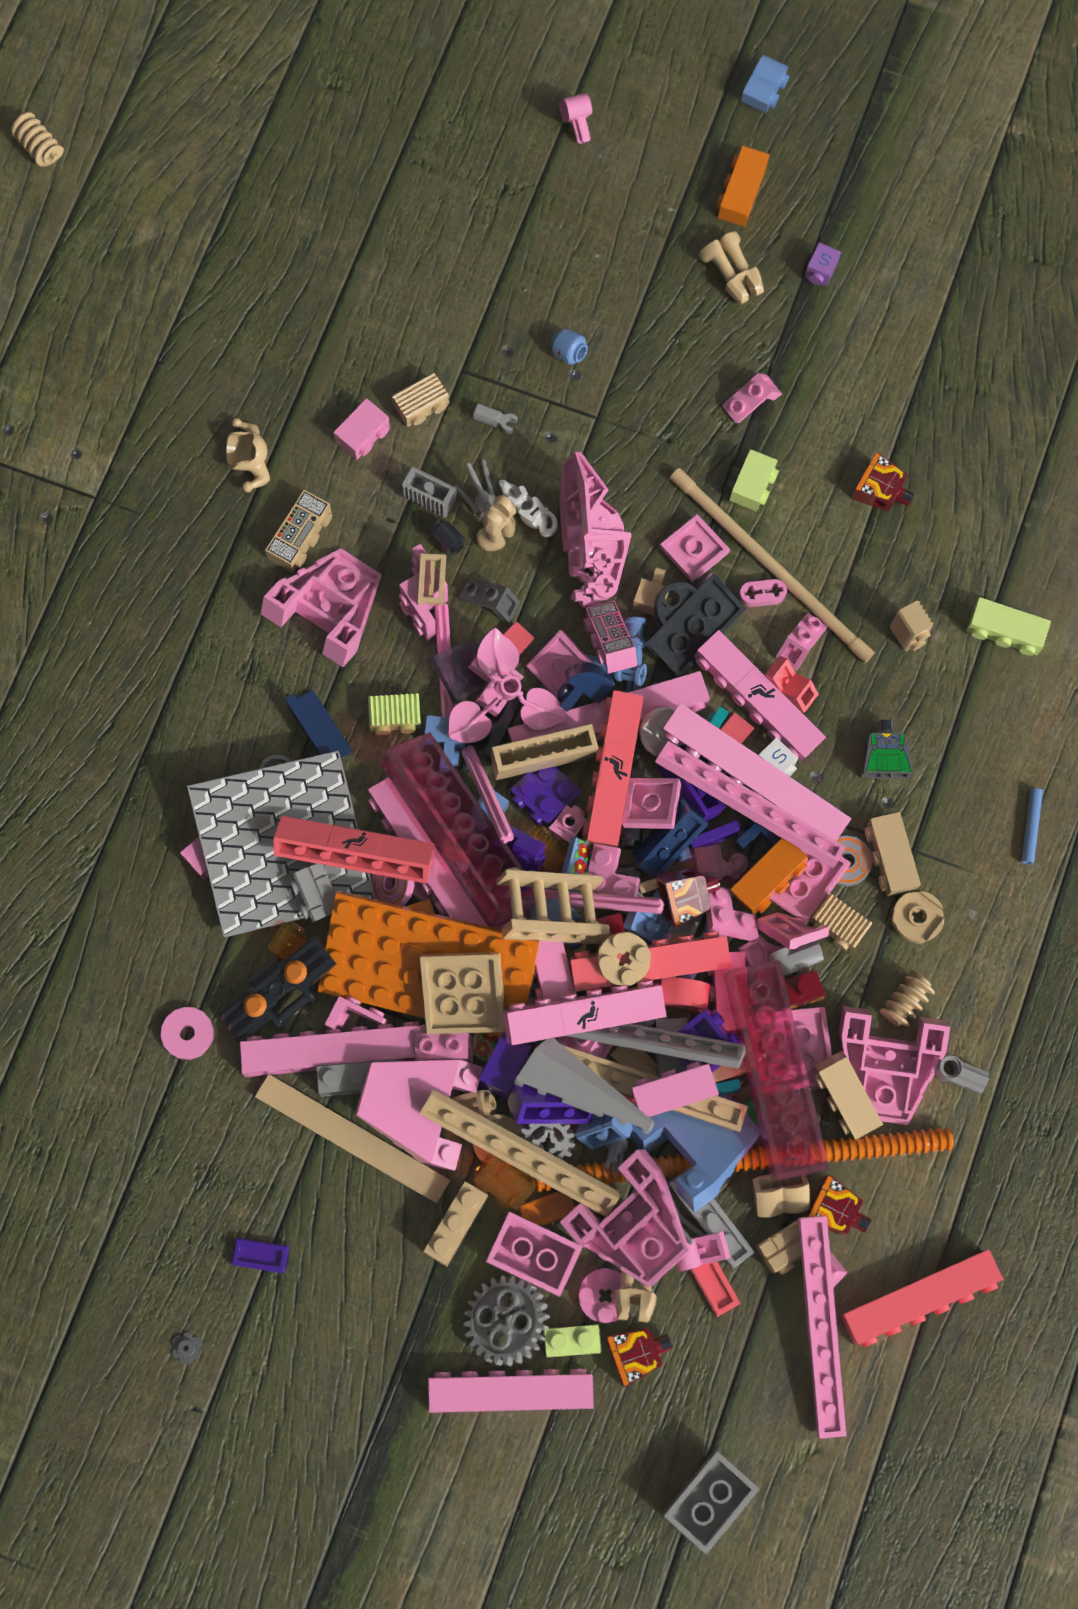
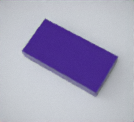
M737 820L698 835L689 845L691 853L735 837L740 830Z
M236 1238L231 1265L285 1274L290 1247Z

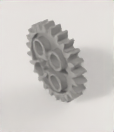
M503 1275L500 1282L492 1278L491 1287L483 1283L482 1289L484 1292H474L477 1298L476 1302L468 1301L469 1305L473 1307L472 1311H465L464 1313L471 1317L470 1321L464 1323V1326L471 1328L465 1336L474 1338L470 1343V1347L478 1348L476 1354L482 1357L485 1355V1361L492 1362L494 1360V1364L500 1366L504 1361L505 1365L512 1366L514 1359L515 1362L521 1364L522 1355L531 1358L530 1349H540L536 1343L537 1340L545 1341L546 1339L540 1334L541 1330H549V1327L543 1324V1320L550 1318L549 1315L542 1313L548 1307L547 1304L540 1302L544 1296L541 1293H535L536 1286L532 1284L528 1286V1281L524 1279L519 1281V1278L511 1276L509 1280L508 1277ZM513 1295L514 1302L510 1307H507V1300ZM492 1311V1320L486 1323L487 1314ZM527 1317V1326L521 1330V1321ZM503 1334H505L506 1341L502 1346H500L499 1339Z

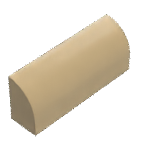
M590 724L492 747L491 760L495 779H504L593 758L598 750L593 726Z

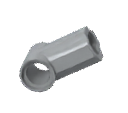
M816 940L795 949L783 948L768 955L778 980L795 975L799 970L824 960L822 949Z
M951 1055L944 1057L934 1072L938 1080L951 1082L978 1094L983 1093L989 1080V1072L964 1063L956 1056ZM945 1062L953 1067L952 1075L945 1073L943 1069Z

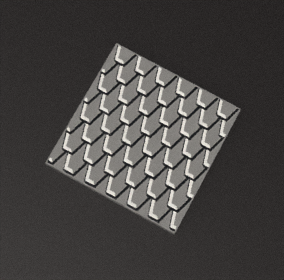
M339 751L187 786L224 938L303 919L304 916L300 908L303 900L300 894H294L290 881L293 880V873L317 863L274 856V836L281 816L358 829ZM324 865L335 894L337 891H343L375 899L369 873Z

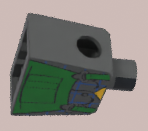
M878 721V733H870L865 742L860 778L909 779L913 773L906 735L903 733H893V721Z

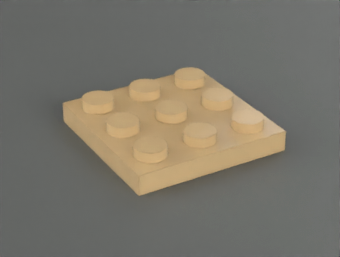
M500 952L422 954L420 956L427 1034L505 1032L502 1010H505Z

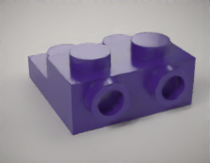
M556 766L528 772L510 792L512 796L511 801L519 809L524 807L530 813L529 817L536 825H543L547 829L555 822L566 805L570 806L582 794V790Z
M512 826L510 828L514 838L512 841L504 844L500 841L495 830L488 859L489 864L502 871L509 868H519L521 871L539 872L546 859V856L543 855L546 844ZM520 887V889L524 890L525 892H527L530 888Z
M709 1008L705 1009L678 1031V1033L741 1044V1040L733 1031L728 1033L722 1024L725 1020L717 1010L712 1012ZM676 1057L686 1070V1065L699 1062ZM702 1062V1065L709 1064L712 1073L721 1067V1065Z

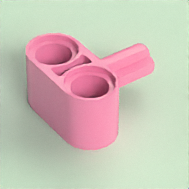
M585 92L560 100L559 109L564 122H572L577 143L581 144L590 141V134L585 119L592 114L588 94Z

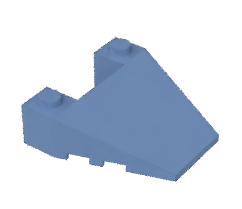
M728 1094L718 1096L735 1102ZM670 1110L649 1117L654 1121V1125L648 1134L643 1133V1128L632 1125L633 1128L629 1138L640 1150H646L648 1153L668 1139L692 1166L691 1169L676 1179L677 1191L695 1213L717 1196L721 1186L727 1178H730L735 1166L747 1154L761 1134V1130L746 1114L741 1130L738 1133Z

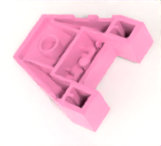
M339 549L319 559L315 565L307 569L302 568L298 570L296 575L288 579L283 578L279 580L264 596L261 615L280 627L295 612L329 633L326 637L322 654L341 667H344L358 650L382 574L345 550Z
M842 1006L839 1025L842 1051L847 1056L881 1121L908 1125L929 1081L931 1082L935 1075L934 1072L938 1064L946 1054L950 1032L949 1024L946 1020L920 1017L916 1042L870 1036L869 1031L872 1019L870 1011L868 1009Z
M462 1060L370 1063L355 1115L379 1133L387 1136L395 1145L403 1148L418 1162L441 1169L455 1170L462 1144L439 1138L442 1126L419 1113L433 1089L450 1098L452 1089L476 1093L483 1067Z
M637 1150L618 1167L636 1189L635 1192L603 1221L593 1209L584 1204H579L560 1223L578 1244L595 1252L602 1259L616 1265L620 1270L650 1288L679 1262L690 1249L663 1170L646 1150Z

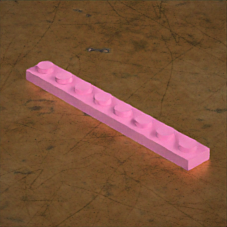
M669 741L666 743L656 759V763L797 846L799 849L814 856L821 862L832 868L836 866L845 849L844 845Z
M827 1216L798 1218L817 1437L820 1439L846 1436Z

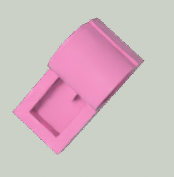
M719 1231L691 1238L694 1244H688L690 1251L676 1263L678 1271H685L703 1264L730 1258L724 1232Z

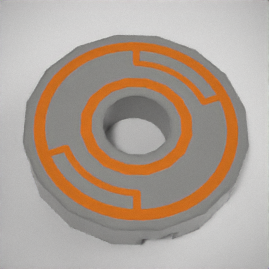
M840 836L837 842L845 846L841 856L849 855L853 859V866L848 867L836 885L844 887L855 886L862 882L871 871L873 862L871 851L857 837Z

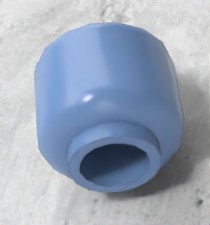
M565 328L559 333H555L551 339L553 356L567 364L573 365L582 361L586 356L588 350L586 339L571 329Z

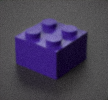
M503 1032L479 1078V1086L507 1100L513 1083L532 1055V1046L527 1043L511 1045L507 1043L505 1032Z

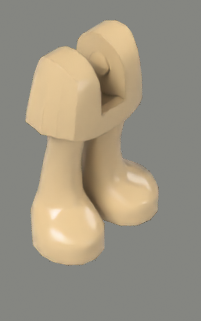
M730 232L725 234L720 239V242L714 240L700 251L699 257L705 263L713 261L718 266L727 282L726 291L742 305L749 299L744 287L745 285L755 297L762 294L764 289L758 269L755 267L751 269L739 247L741 240L738 233ZM724 251L730 255L740 272L738 275L730 265Z
M503 495L497 496L491 508L484 512L482 519L484 528L478 531L476 541L478 546L485 551H496L503 548L506 543L503 536L510 538L515 533V519L513 515L516 514V507L508 497Z
M622 1271L620 1289L614 1293L618 1320H628L629 1304L640 1305L638 1306V1321L648 1323L657 1299L656 1295L652 1293V1286L649 1288L639 1281V1288L633 1289L634 1278Z

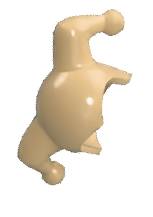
M234 418L231 423L233 428H240L245 432H233L228 435L226 460L230 469L250 471L255 478L252 482H244L242 486L245 492H251L252 489L264 486L270 481L269 472L264 463L268 452L267 445L260 436L256 424L242 422L239 418Z

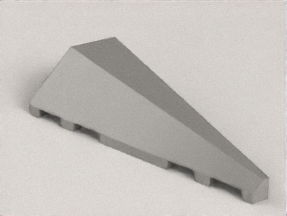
M554 1038L546 1039L534 1050L515 1080V1084L520 1087L523 1084L538 1089L539 1094L545 1096L548 1092L563 1098V1103L600 1117L606 1114L617 1118L618 1123L625 1126L628 1122L641 1127L645 1134H648L653 1128L654 1121Z

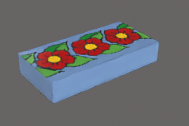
M576 837L571 838L562 873L578 875L588 873L594 845ZM568 890V891L582 892V890Z

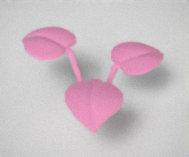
M497 628L491 630L481 642L477 652V664L484 674L493 675L497 673L498 677L503 679L498 686V695L482 711L476 703L471 701L461 702L453 708L449 717L448 736L454 741L474 743L485 738L492 727L490 719L485 714L501 698L504 700H512L516 696L519 698L520 702L524 704L520 711L521 719L532 730H546L566 720L565 711L559 706L560 702L549 691L542 688H533L527 693L525 700L522 696L523 692L520 691V680L515 676L503 674L509 673L516 668L519 662V653L516 646Z

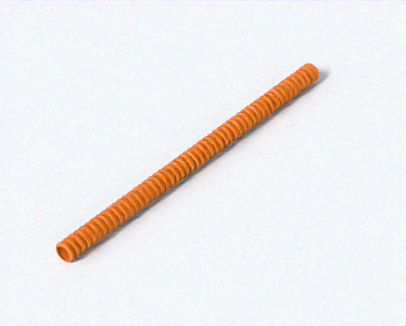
M945 1127L944 1130H941V1128H937L936 1131L928 1129V1132L920 1130L919 1133L915 1130L911 1134L905 1131L902 1135L900 1132H896L895 1135L888 1133L887 1136L879 1134V1137L871 1135V1138L865 1135L863 1138L856 1140L847 1137V1140L839 1138L838 1141L831 1139L830 1142L825 1139L821 1143L815 1140L814 1143L807 1141L806 1144L798 1142V1145L790 1143V1146H787L785 1143L781 1147L778 1144L771 1148L770 1145H766L765 1148L757 1146V1149L753 1147L749 1149L744 1158L740 1159L734 1170L735 1172H739L740 1169L748 1171V1168H751L754 1171L757 1167L763 1170L764 1167L772 1169V1166H776V1168H780L781 1165L789 1167V1164H792L794 1167L797 1166V1163L804 1166L807 1162L809 1165H813V1162L821 1164L822 1161L829 1163L830 1160L838 1162V1159L844 1162L847 1158L853 1161L854 1158L862 1160L863 1157L870 1159L871 1156L878 1158L879 1155L884 1158L887 1157V1154L890 1157H894L895 1154H898V1156H902L903 1153L911 1155L912 1152L919 1154L920 1151L924 1154L928 1150L934 1153L937 1149L939 1152H943L944 1149L951 1151L953 1148V1135L949 1127ZM676 1154L675 1157L667 1155V1158L659 1156V1159L652 1157L663 1170L665 1179L667 1176L673 1179L674 1176H677L686 1168H692L684 1156L680 1157L679 1154ZM605 1161L600 1165L594 1162L593 1165L586 1163L585 1166L577 1164V1167H575L608 1185V1182H612V1185H614L617 1181H620L621 1184L627 1181V1178L621 1171H611L612 1163L608 1170L605 1167ZM535 1178L536 1190L538 1189V1192H542V1189L550 1191V1188H553Z

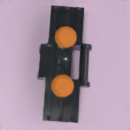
M314 935L285 960H282L280 957L274 958L248 980L250 987L247 991L223 1010L219 1016L239 1043L245 1041L270 1019H272L277 1027L282 1028L287 1019L309 1001L313 1002L317 999L310 986L336 966L337 963ZM299 989L303 992L302 995L280 1013L276 1012L275 1008L279 1004L277 1000L288 991Z

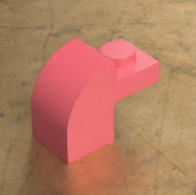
M779 656L765 674L767 679L803 713L818 696L812 681L796 674L785 657Z
M662 978L661 985L664 1005L667 1008L688 1009L698 1015L708 1008L710 1003L709 984L686 978Z

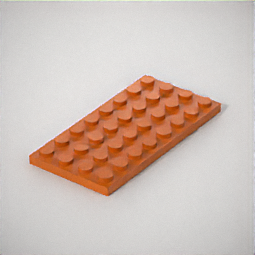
M337 891L326 944V950L337 965L320 978L318 992L337 997L340 996L345 999L347 996H350L362 1003L425 1018L420 956L422 954L500 952L505 1010L509 1009V1005L515 1003H525V1006H527L541 941L502 939V930ZM482 1032L501 1037L503 1032Z

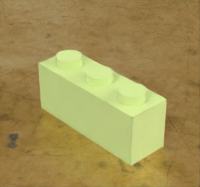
M979 597L974 605L966 632L971 633L977 639H989L995 641L998 646L1005 648L1013 647L1019 649L1022 654L1032 656L1038 655L1043 649L1051 621Z

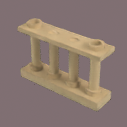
M519 868L505 870L496 880L497 885L509 886L513 918L501 929L502 939L600 944L610 935L609 925L599 924L596 921L592 891L603 882V876H593L592 873H581L578 875L521 871ZM520 887L534 888L537 920H526L523 917ZM544 888L558 889L561 922L548 919ZM568 890H582L585 923H575L572 920Z

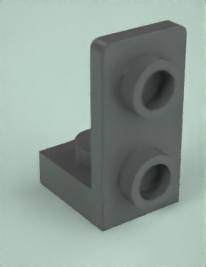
M474 578L468 579L459 595L461 601L490 608L502 621L508 623L512 620L521 603L508 587Z

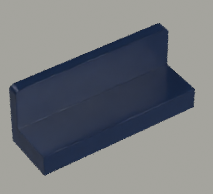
M313 690L298 699L294 694L285 699L288 708L318 755L339 751L342 759L352 753V749Z
M682 799L678 803L674 829L655 828L642 842V845L638 846L632 853L637 865L655 879L656 875L663 874L706 828L708 823L690 807L685 799Z

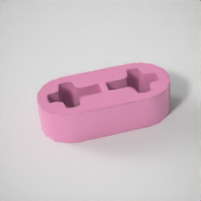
M777 579L748 582L742 586L739 599L747 607L775 605L784 600L787 587L783 581ZM772 587H776L777 591H781L778 597H774V593L766 592H771ZM748 590H752V593L756 594L754 599H750L748 595H745Z

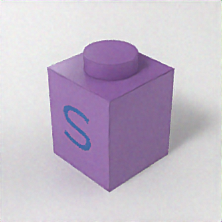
M819 243L807 267L805 278L809 279L813 284L827 287L838 264L841 252Z

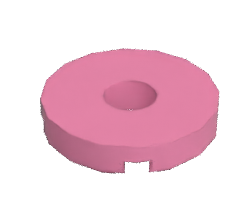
M183 1007L174 1010L166 1017L161 1028V1039L164 1047L171 1055L179 1059L192 1060L198 1058L208 1050L213 1042L214 1028L211 1020L204 1012L194 1007ZM188 1026L194 1028L195 1034L191 1040H183L180 1033L183 1028Z

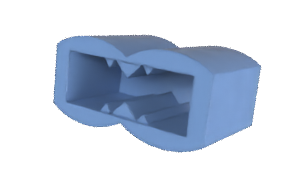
M762 55L743 91L741 102L767 113L769 107L774 108L779 98V94H777L779 88L784 89L789 79V75L786 74L788 66Z

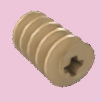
M33 113L22 114L12 126L11 133L13 137L18 140L19 144L24 147L31 158L35 159L39 166L45 167L55 163L62 156L63 147L58 145L57 140L52 138L51 133L46 132L45 126L41 125Z
M910 970L911 976L904 978L905 984H899V993L893 992L891 996L893 1001H886L885 1006L887 1009H880L882 1016L896 1026L904 1025L909 1027L910 1023L906 1018L916 1019V1015L912 1010L922 1011L923 1009L918 1002H929L925 993L935 994L929 981L914 970Z

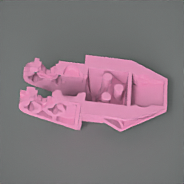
M574 452L562 463L559 501L563 552H568L569 575L571 577H578L584 583L580 590L572 591L571 600L579 602L582 608L601 604L603 600L609 599L616 593L631 533L624 532V525L618 512L603 500L609 489L581 452ZM589 568L593 574L589 577V574L582 570ZM585 594H592V601Z

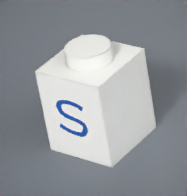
M775 738L759 754L761 758L789 777L797 770L795 765L798 757L778 738Z

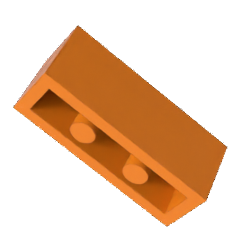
M742 146L740 154L735 153L731 168H734L732 175L727 174L724 188H727L725 195L720 194L716 208L720 209L719 219L745 227L770 154Z
M782 838L731 888V893L753 915L758 911L762 913L770 906V899L776 893L778 895L782 894L790 885L788 881L794 875L798 877L808 867L806 865L808 857L797 846Z

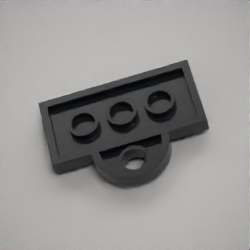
M710 573L697 588L684 582L668 584L658 592L654 601V615L660 626L644 644L675 678L682 677L695 664L696 658L694 655L697 650L718 630L723 634L746 608L715 573ZM669 591L674 593L676 601L672 606L668 605L665 600V596Z

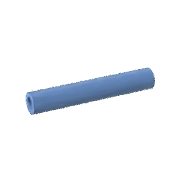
M1039 788L1030 789L1021 859L1023 864L1032 865L1035 860L1043 790Z

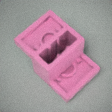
M419 544L412 548L413 558L411 562L414 567L411 569L414 576L399 584L400 594L398 596L401 600L399 605L406 616L411 615L414 623L412 624L418 635H424L427 641L436 636L435 619L430 611L435 609L436 604H433V606L424 603L423 605H418L421 553L427 554L422 545ZM426 560L424 597H429L431 560ZM437 568L435 569L434 598L439 597L440 572ZM446 581L444 588V603L448 601V588Z

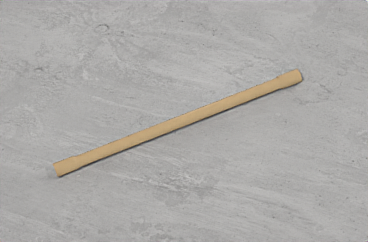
M678 468L671 475L670 479L684 493L695 500L778 580L783 581L787 589L846 643L858 658L866 663L875 654L864 641L855 636L710 499L681 468Z

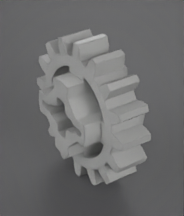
M570 1124L521 1125L520 1129L523 1134H517V1136L564 1161V1155L569 1157L572 1155L568 1147H575L574 1140L570 1139L574 1137L573 1130L569 1129ZM553 1127L559 1129L563 1136L560 1133H555ZM547 1135H549L550 1139L546 1141L543 1148L542 1142H545Z

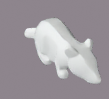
M499 480L503 496L508 497L514 503L516 511L526 525L533 529H539L543 537H551L555 534L558 527L557 519L553 513L548 511L547 507L544 508L537 497H529L524 486L517 487L505 480ZM548 516L553 522L550 529H547Z

